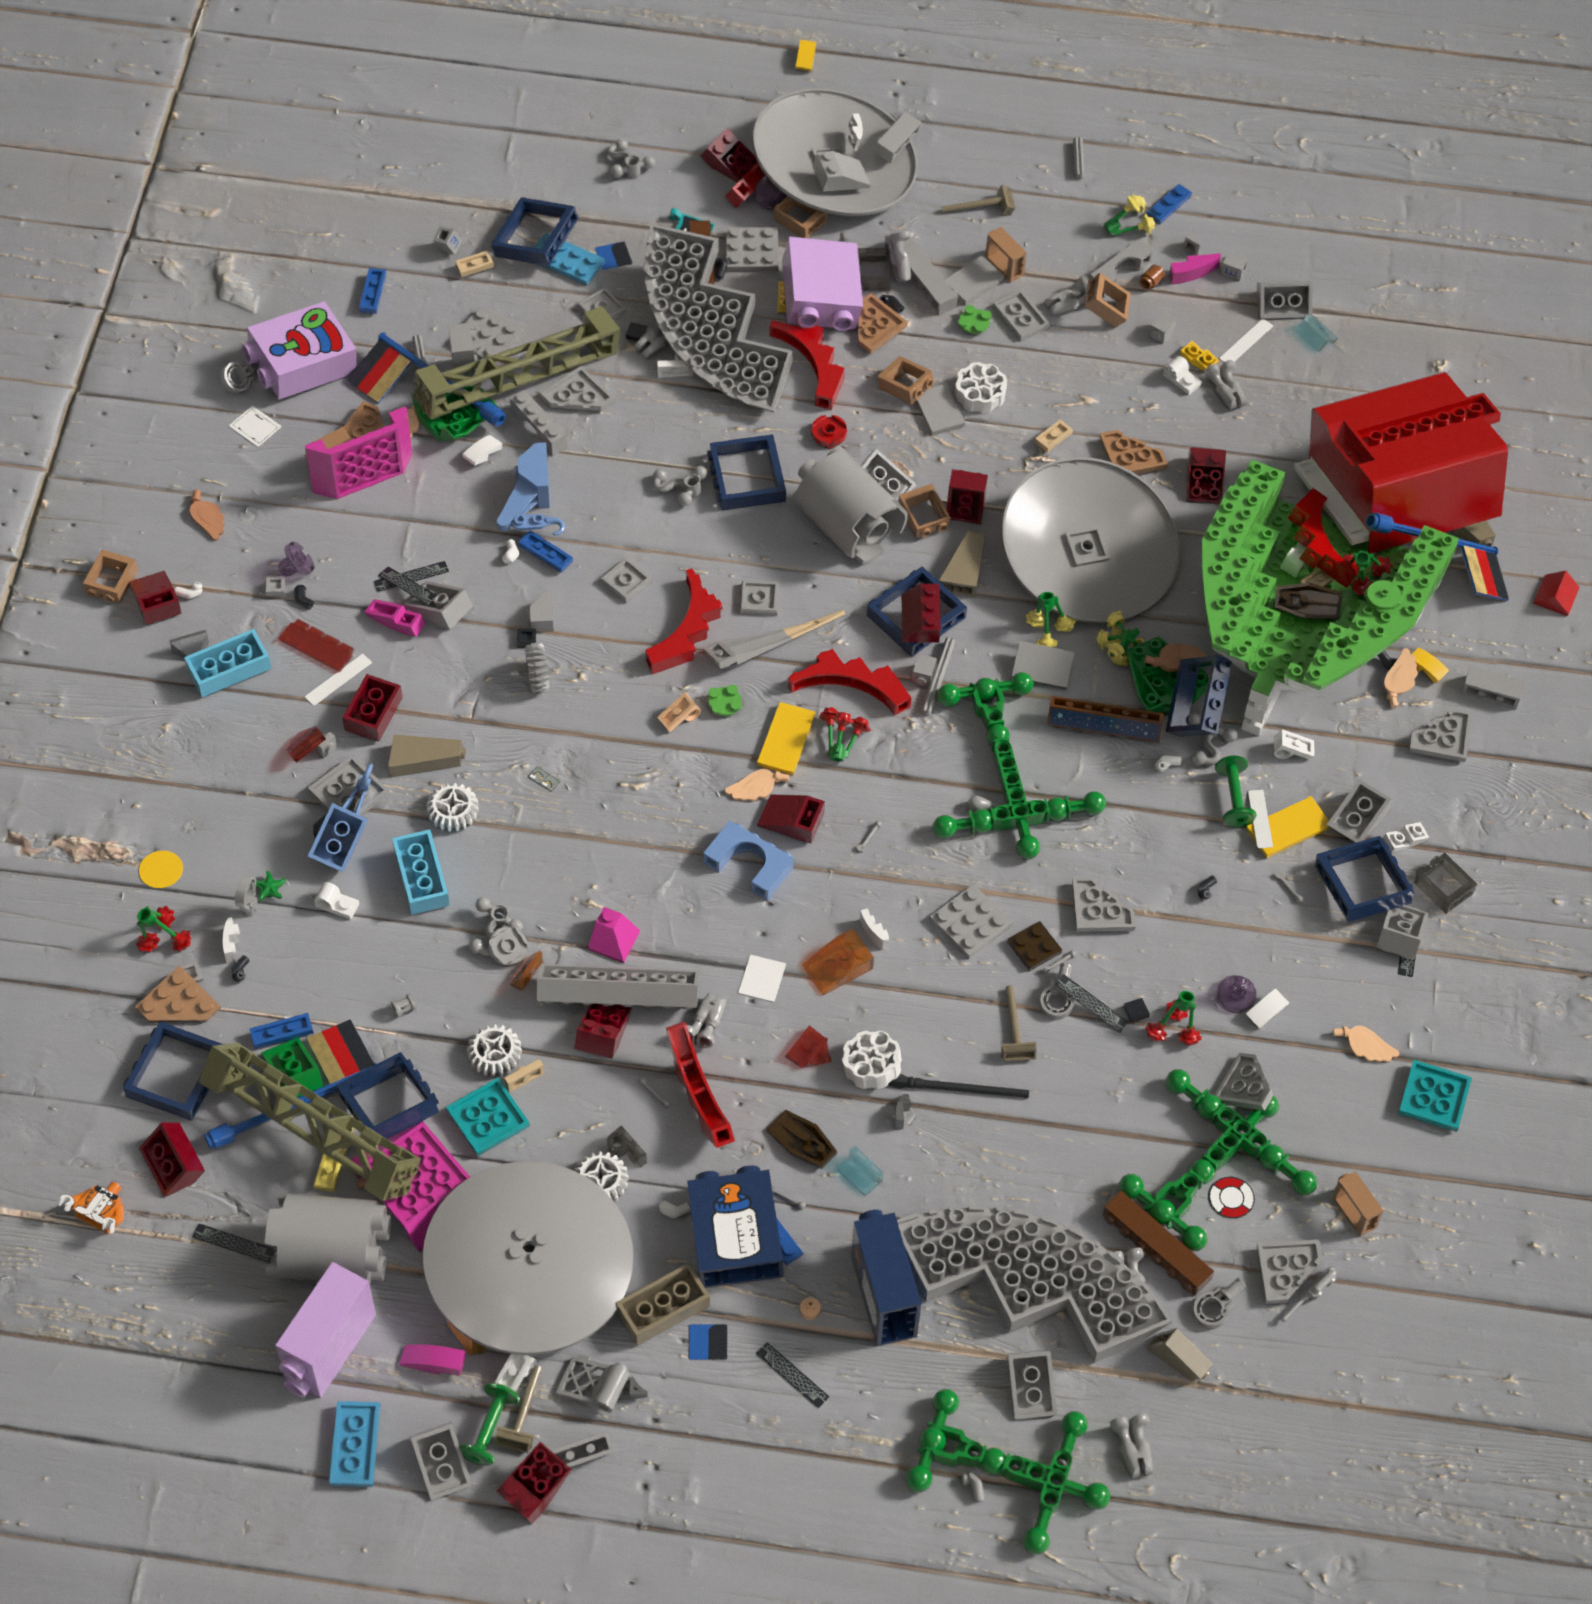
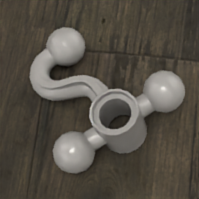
M618 139L607 150L608 155L612 159L625 161L624 166L615 164L611 167L610 173L615 178L621 177L625 172L627 177L637 178L641 174V168L651 169L655 166V159L652 156H646L640 161L638 156L630 155L629 152H626L628 143L625 139Z
M698 466L694 469L693 474L686 477H675L667 484L660 485V483L666 481L667 473L663 469H658L653 474V487L655 490L663 493L678 487L684 489L685 492L678 496V502L682 506H688L691 504L692 498L700 496V480L707 477V470L703 466Z
M1198 713L1190 714L1188 724H1200L1201 715ZM1220 720L1218 734L1204 735V746L1212 753V758H1207L1204 752L1197 751L1192 755L1193 763L1197 766L1216 764L1220 759V752L1211 743V739L1217 738L1220 734L1225 741L1233 742L1237 738V731L1231 727L1222 728V720Z
M480 897L476 900V909L479 912L490 914V922L486 927L488 939L494 933L495 927L503 925L522 931V922L518 919H510L508 917V909L504 905L498 904L493 907L488 898ZM500 912L504 917L497 919L494 914ZM473 939L469 943V949L472 953L491 956L488 948L484 947V943L480 939Z

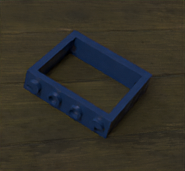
M521 197L492 241L491 247L495 257L550 266L579 219L576 208L572 205ZM526 213L560 218L542 249L508 244V241Z
M773 434L710 443V450L707 451L708 461L712 463L710 465L711 475L715 476L713 486L714 490H718L716 499L718 503H721L722 511L786 502V487ZM767 449L775 488L726 494L718 456Z
M923 566L913 570L908 577L899 580L894 587L885 590L880 597L871 600L867 606V617L911 657L931 643L902 642V630L881 609L921 581L924 584H939L940 599L952 609L940 618V636L964 620L967 614V606Z
M1218 655L1180 659L1166 733L1180 737L1218 734L1232 665L1231 660ZM1211 666L1200 724L1187 725L1199 667Z
M1381 836L1316 854L1315 868L1347 922L1412 904L1413 895L1415 894L1413 885L1409 884L1404 870L1400 869L1396 857L1392 856L1388 844L1384 843ZM1376 854L1398 892L1355 905L1332 866Z
M160 1021L157 1028L155 1027L152 1030L151 1039L148 1044L143 1046L139 1061L134 1063L130 1077L125 1079L123 1089L126 1098L193 1121L209 1091L207 1087L199 1083L200 1077L185 1104L138 1088L137 1085L164 1036L210 1051L212 1046L223 1044Z
M401 1052L336 1084L340 1098L352 1116L386 1139L439 1113L437 1107L439 1101L435 1093H430L431 1090L426 1081L422 1082L418 1069L414 1070L411 1060H407ZM403 1072L423 1101L374 1126L354 1096Z

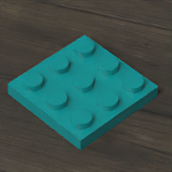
M1413 1059L1398 1114L1457 1132L1472 1077Z
M498 1077L446 1106V1111L477 1156L530 1127V1122Z

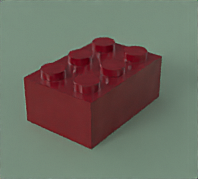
M952 469L946 509L950 520L982 524L988 474Z
M366 674L342 717L344 730L379 742L403 698L401 685Z

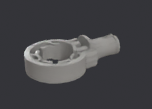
M245 360L229 363L222 368L220 373L222 385L231 393H241L250 386L251 380L255 378V375L249 378L248 376L257 371V364H246L240 367L246 363ZM233 371L238 374L241 382L240 385L233 383L229 372Z
M244 874L237 885L235 906L244 911L245 916L252 917L256 914L255 906L258 902L257 897H254L256 895V878Z
M1066 963L1060 964L1056 983L1063 974L1070 978L1071 970L1073 969L1071 965L1068 964L1065 971ZM1051 980L1049 986L1041 994L1040 1006L1046 1016L1052 1019H1062L1072 1012L1074 999L1059 989L1056 984L1053 989L1054 980ZM1055 995L1063 997L1066 1000L1065 1009L1067 1010L1064 1011V1007L1061 1009L1052 1008L1048 1004V999ZM1045 998H1046L1047 1008L1045 1007L1044 1001H1043Z
M1236 1278L1226 1289L1221 1290L1217 1287L1214 1291L1202 1293L1197 1297L1194 1303V1317L1201 1326L1215 1329L1226 1323L1229 1311L1235 1306L1232 1299L1246 1288L1243 1281L1240 1283L1241 1279ZM1201 1302V1304H1200V1309H1199V1312H1200V1313H1198V1312H1197V1307H1198L1199 1303ZM1212 1302L1220 1307L1221 1313L1215 1317L1216 1322H1213V1318H1208L1202 1313L1204 1304Z

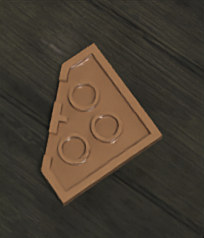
M870 293L862 299L863 308L858 320V345L872 354L908 326V321Z
M362 401L343 428L352 439H356L369 432L383 428L384 424L379 408Z
M1118 430L1100 433L1099 439L1109 462L1120 465L1136 475L1167 468L1168 463L1161 449L1156 447L1153 449L1146 446L1145 442L1134 437L1132 439L1123 435V432Z
M180 965L135 1006L149 1022H207L221 1009V1006Z

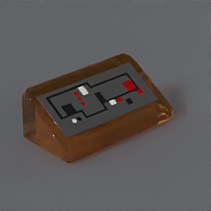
M537 951L529 956L511 981V986L520 991L526 987L543 963L541 951Z

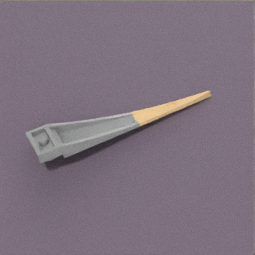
M841 610L810 622L765 634L721 640L704 647V654L720 669L727 668L730 665H738L845 615V612Z

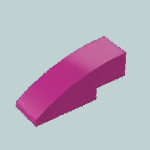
M1221 254L1187 256L1186 262L1171 263L1169 271L1171 285L1193 281L1219 268Z
M373 599L364 612L365 615L393 630L417 637L426 624L421 614L406 611L403 605Z
M405 1345L399 1365L441 1375V1372L461 1376L466 1353L465 1350L443 1346Z

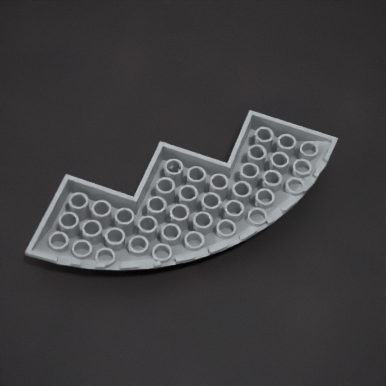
M651 223L646 241L645 283L653 314L666 340L685 364L711 386L736 400L774 413L783 393L792 364V350L744 340L755 307V294L708 283L719 250L718 238Z
M972 1205L967 1208L949 1207V1209L942 1210L934 1209L929 1210L927 1213H915L897 1219L914 1279L926 1302L983 1279L1010 1332L1067 1309L1094 1363L1133 1347L1172 1323L1171 1318L1159 1299L1155 1298L1147 1284H1144L1137 1276V1273L1132 1269L1130 1270L1121 1258L1113 1252L1107 1251L1100 1245L1101 1243L1094 1242L1085 1237V1234L1072 1227L1067 1228L1060 1225L1058 1221L1047 1217L1040 1218L1030 1215V1212L1014 1209V1211L1004 1210L1002 1207L984 1208V1206Z

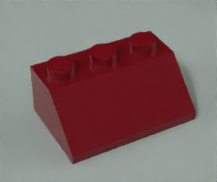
M920 584L901 594L902 642H940L939 584Z
M161 1122L139 1147L164 1197H168L194 1184L205 1172L180 1122Z

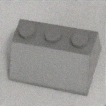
M1257 282V304L1260 319L1312 317L1313 282Z

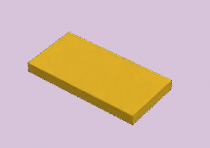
M780 702L757 761V766L794 775L816 711Z
M1312 796L1268 816L1273 847L1259 849L1267 859L1331 829L1327 826L1329 820ZM1252 823L1246 827V830L1257 845L1254 824Z

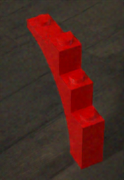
M771 320L769 336L793 346L806 357L814 369L818 382L815 406L832 410L844 381L845 367L832 364L834 360V347L822 344L824 328L818 325L811 328H801Z
M1312 488L1295 505L1288 516L1290 521L1300 527L1293 539L1306 547L1299 559L1312 569L1320 568L1345 588H1348L1358 572L1342 559L1329 542L1321 520L1322 507L1328 498L1315 488Z
M693 568L686 570V583L691 595V602L686 617L677 630L668 638L645 650V660L652 675L693 661L694 652H696L694 643L707 639V631H709L707 622L721 618V610H723L721 601L716 599L714 593L708 595L706 588L701 586L702 582L699 574H695Z
M833 648L821 652L816 657V664H811L806 669L794 672L788 677V688L791 693L817 685H841L870 694L888 707L894 715L911 708L912 697L888 665L883 668H877L872 673L861 657L851 659L844 664Z
M683 1021L666 1027L677 1077L686 1089L690 1106L698 1115L702 1132L715 1148L735 1142L730 1122L721 1111L704 1076L687 1024Z

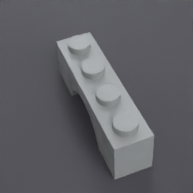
M1137 239L1135 242L1128 244L1123 251L1116 253L1111 260L1104 262L1099 269L1092 271L1090 279L1098 273H1102L1117 284L1118 277L1116 273L1118 271L1128 268L1140 271L1151 263L1153 250Z
M525 390L510 398L511 412L521 423L527 421L537 432L541 443L546 442V449L552 456L567 448L565 432Z

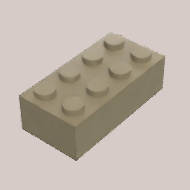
M687 1263L617 1301L618 1309L616 1313L636 1345L639 1346L710 1307V1295L691 1265Z

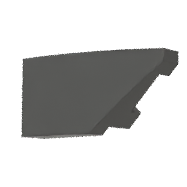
M903 1094L897 1102L895 1130L903 1129L904 1111H910L911 1105L909 1094Z
M633 1376L631 1378L628 1377L618 1400L646 1398L648 1392L636 1382Z

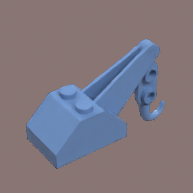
M546 442L535 443L518 458V466H514L516 485L497 519V527L500 531H507L511 527L516 530H533L557 524L560 526V529L557 532H553V535L556 536L562 534L565 530V523L561 519L542 514H526L534 506L550 508Z
M369 764L364 774L360 775L355 789L343 807L334 803L331 804L308 857L344 872L368 821L367 818L358 814L366 790L371 783L369 776L373 764ZM360 790L362 793L354 813L349 811L348 808Z

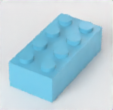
M254 629L184 657L187 671L201 697L271 669L269 655Z
M430 829L392 838L394 853L411 915L450 906L446 884Z

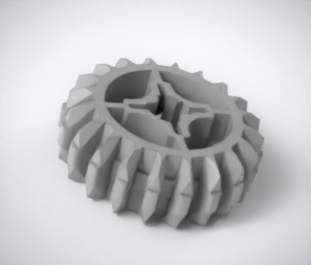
M531 643L525 647L530 691L539 694L549 690L546 655L542 643Z

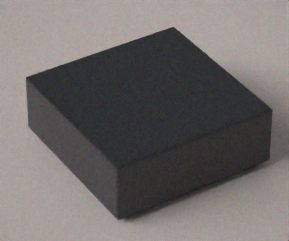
M631 322L626 333V339L638 341L646 333L648 326Z
M517 629V648H525L526 645L536 643V629Z
M1143 998L1124 1003L1123 1005L1131 1023L1149 1018L1150 1016Z

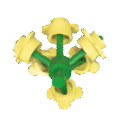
M1120 610L1111 613L1106 620L1107 626L1113 628L1111 630L1112 636L1109 631L1101 630L1099 635H1097V643L1101 646L1102 650H1105L1106 647L1108 648L1107 654L1116 665L1128 666L1126 649L1129 643H1131V647H1134L1145 641L1143 638L1136 639V636L1140 634L1138 628L1133 630L1124 628L1122 624L1125 619L1121 615L1122 611Z

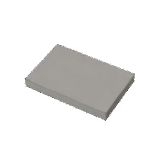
M980 256L947 277L946 280L951 289L956 291L958 299L966 305L1002 282L1005 276L983 256Z
M1022 290L992 303V308L1020 342L1050 328V323Z
M947 383L931 387L916 400L931 435L965 427V421Z
M1019 641L1012 677L1016 673L1025 672L1032 677L1035 683L1067 689L1075 652Z

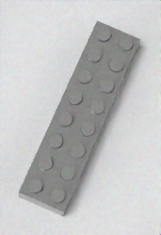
M541 964L537 978V1001L547 1004L553 1002L573 1004L576 1002L583 1005L599 1003L604 1006L622 1004L624 1007L642 1005L645 1008L662 1006V1008L666 1009L673 1007L693 1009L697 1008L699 971Z

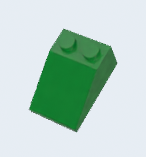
M299 1037L261 1052L265 1062L312 1092L324 1087L319 1068ZM280 1081V1087L287 1086Z

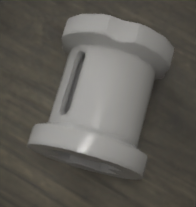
M410 993L406 994L405 998L396 1002L394 1000L391 1001L393 1011L398 1018L407 1011L417 1010Z

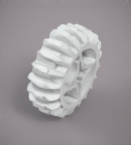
M447 783L445 788L439 786V791L433 790V795H429V801L426 804L429 820L434 822L435 827L440 826L442 831L448 828L449 832L452 829L458 832L460 827L466 829V824L472 825V820H476V814L479 811L478 800L469 787L465 789L463 784L457 787L456 783L453 786Z
M494 1024L493 1028L487 1025L486 1030L483 1031L479 1028L478 1034L473 1033V1039H470L468 1042L467 1053L469 1054L468 1060L471 1061V1066L473 1068L476 1067L478 1073L483 1071L485 1076L488 1073H491L493 1077L496 1073L502 1076L503 1071L510 1073V1067L516 1068V1062H519L522 1053L520 1048L521 1042L517 1040L516 1033L512 1034L510 1028L505 1031L503 1025L499 1029ZM506 1044L510 1047L508 1054L504 1050ZM481 1047L484 1049L483 1057L478 1053Z
M601 1151L598 1153V1156H595L593 1152L590 1154L591 1158L584 1156L583 1162L579 1161L577 1164L578 1168H575L574 1171L593 1181L611 1199L613 1198L617 1201L619 1199L618 1195H623L624 1189H627L629 1176L626 1174L627 1167L624 1166V1162L622 1160L618 1161L616 1155L611 1158L609 1152L605 1156L602 1155ZM600 1173H602V1177H603V1179H602V1184H600V1179H599V1178H600Z

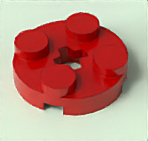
M822 415L813 422L812 438L818 444L825 446L827 449H833L845 441L847 425L841 417L836 415L826 417V415ZM826 429H827V430H831V429H832L833 432L828 433V432H826Z

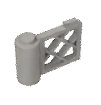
M578 1354L577 1357L573 1356L558 1386L557 1396L593 1405L605 1412H612L629 1377L627 1367L621 1363L608 1366L590 1361L591 1358L589 1356ZM576 1364L584 1365L586 1369L576 1375L573 1372ZM602 1370V1375L593 1380L590 1373ZM588 1375L590 1382L579 1387L577 1380ZM575 1382L576 1389L570 1392L564 1391L566 1385ZM593 1387L594 1392L591 1398L584 1397L582 1391Z

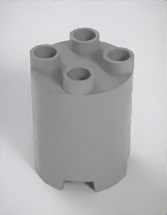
M841 446L833 448L818 463L811 459L800 467L798 476L802 481L794 492L792 501L846 555L856 558L862 564L873 561L885 552L880 543L888 536L892 529L899 534L904 530L908 513Z
M275 1193L279 1206L283 1207L269 1209L265 1244L273 1245L274 1252H276L275 1261H277V1265H265L267 1277L320 1281L331 1263L334 1262L368 1280L369 1285L371 1281H384L386 1257L381 1256V1247H378V1241L389 1240L391 1216L386 1215V1205H378L376 1200Z

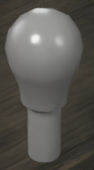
M978 795L972 796L968 801V807L973 812L978 809L989 811L990 808L994 809L997 806L1005 805V803L991 802V800Z

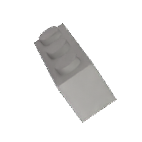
M906 111L901 116L898 115L893 125L887 127L884 135L877 138L874 153L891 163L919 133L922 122Z
M1470 666L1462 694L1517 709L1525 681Z
M608 1431L551 1450L569 1467L615 1452Z

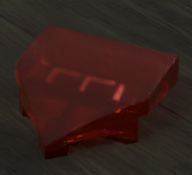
M314 726L297 733L286 750L297 763L325 741L326 738L318 727Z
M810 1025L785 1056L801 1068L831 1063L832 1061L828 1050V1038L824 1037Z

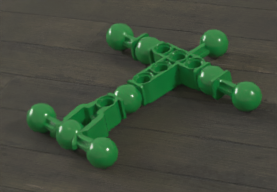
M1174 1069L1166 1077L1165 1082L1168 1090L1174 1094H1185L1194 1102L1192 1109L1194 1111L1197 1109L1201 1117L1211 1119L1210 1123L1215 1124L1216 1128L1223 1134L1208 1149L1207 1154L1202 1156V1159L1194 1161L1188 1172L1175 1182H1167L1155 1195V1198L1144 1189L1143 1180L1136 1174L1124 1175L1118 1184L1119 1192L1122 1191L1130 1199H1138L1145 1205L1144 1211H1150V1216L1160 1225H1166L1167 1230L1173 1228L1182 1236V1243L1190 1251H1200L1207 1244V1233L1198 1225L1188 1226L1181 1218L1190 1210L1192 1198L1197 1193V1189L1200 1190L1202 1185L1211 1182L1216 1172L1240 1148L1250 1156L1256 1157L1257 1161L1260 1159L1261 1164L1265 1168L1274 1170V1175L1281 1171L1292 1180L1293 1190L1301 1196H1308L1316 1190L1317 1179L1312 1172L1308 1170L1299 1171L1288 1162L1290 1155L1288 1153L1285 1155L1281 1147L1271 1144V1140H1267L1266 1136L1254 1127L1262 1118H1271L1278 1112L1279 1102L1274 1095L1265 1111L1254 1109L1244 1119L1232 1108L1226 1107L1225 1103L1222 1104L1217 1096L1208 1094V1089L1201 1093L1191 1085L1190 1076L1186 1071ZM1221 1118H1227L1229 1121H1224ZM1237 1130H1242L1244 1133L1241 1134ZM1225 1143H1228V1144H1230L1232 1147H1227V1146H1225L1224 1144H1225ZM1253 1143H1258L1261 1146H1255ZM1211 1157H1217L1219 1160H1213ZM1186 1183L1192 1184L1193 1187H1188V1186H1186L1185 1184H1186ZM1168 1195H1176V1198L1183 1200L1182 1205L1177 1210H1175L1174 1205L1170 1201L1165 1199Z

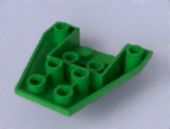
M474 386L462 387V389L468 392H472ZM413 392L411 393L418 420L438 442L466 436L486 421L479 416V409L472 404L430 419L422 411L419 402L414 400ZM444 393L447 404L463 399L453 393ZM490 397L480 400L482 403L490 401L491 403L497 406V404Z
M1157 636L1127 649L1126 654L1138 700L1146 711L1164 713L1165 716L1170 712L1178 671L1167 672L1160 666L1155 668L1151 664L1144 663L1146 656L1159 657L1163 647L1169 644ZM1201 667L1198 670L1192 704L1207 690L1209 676Z

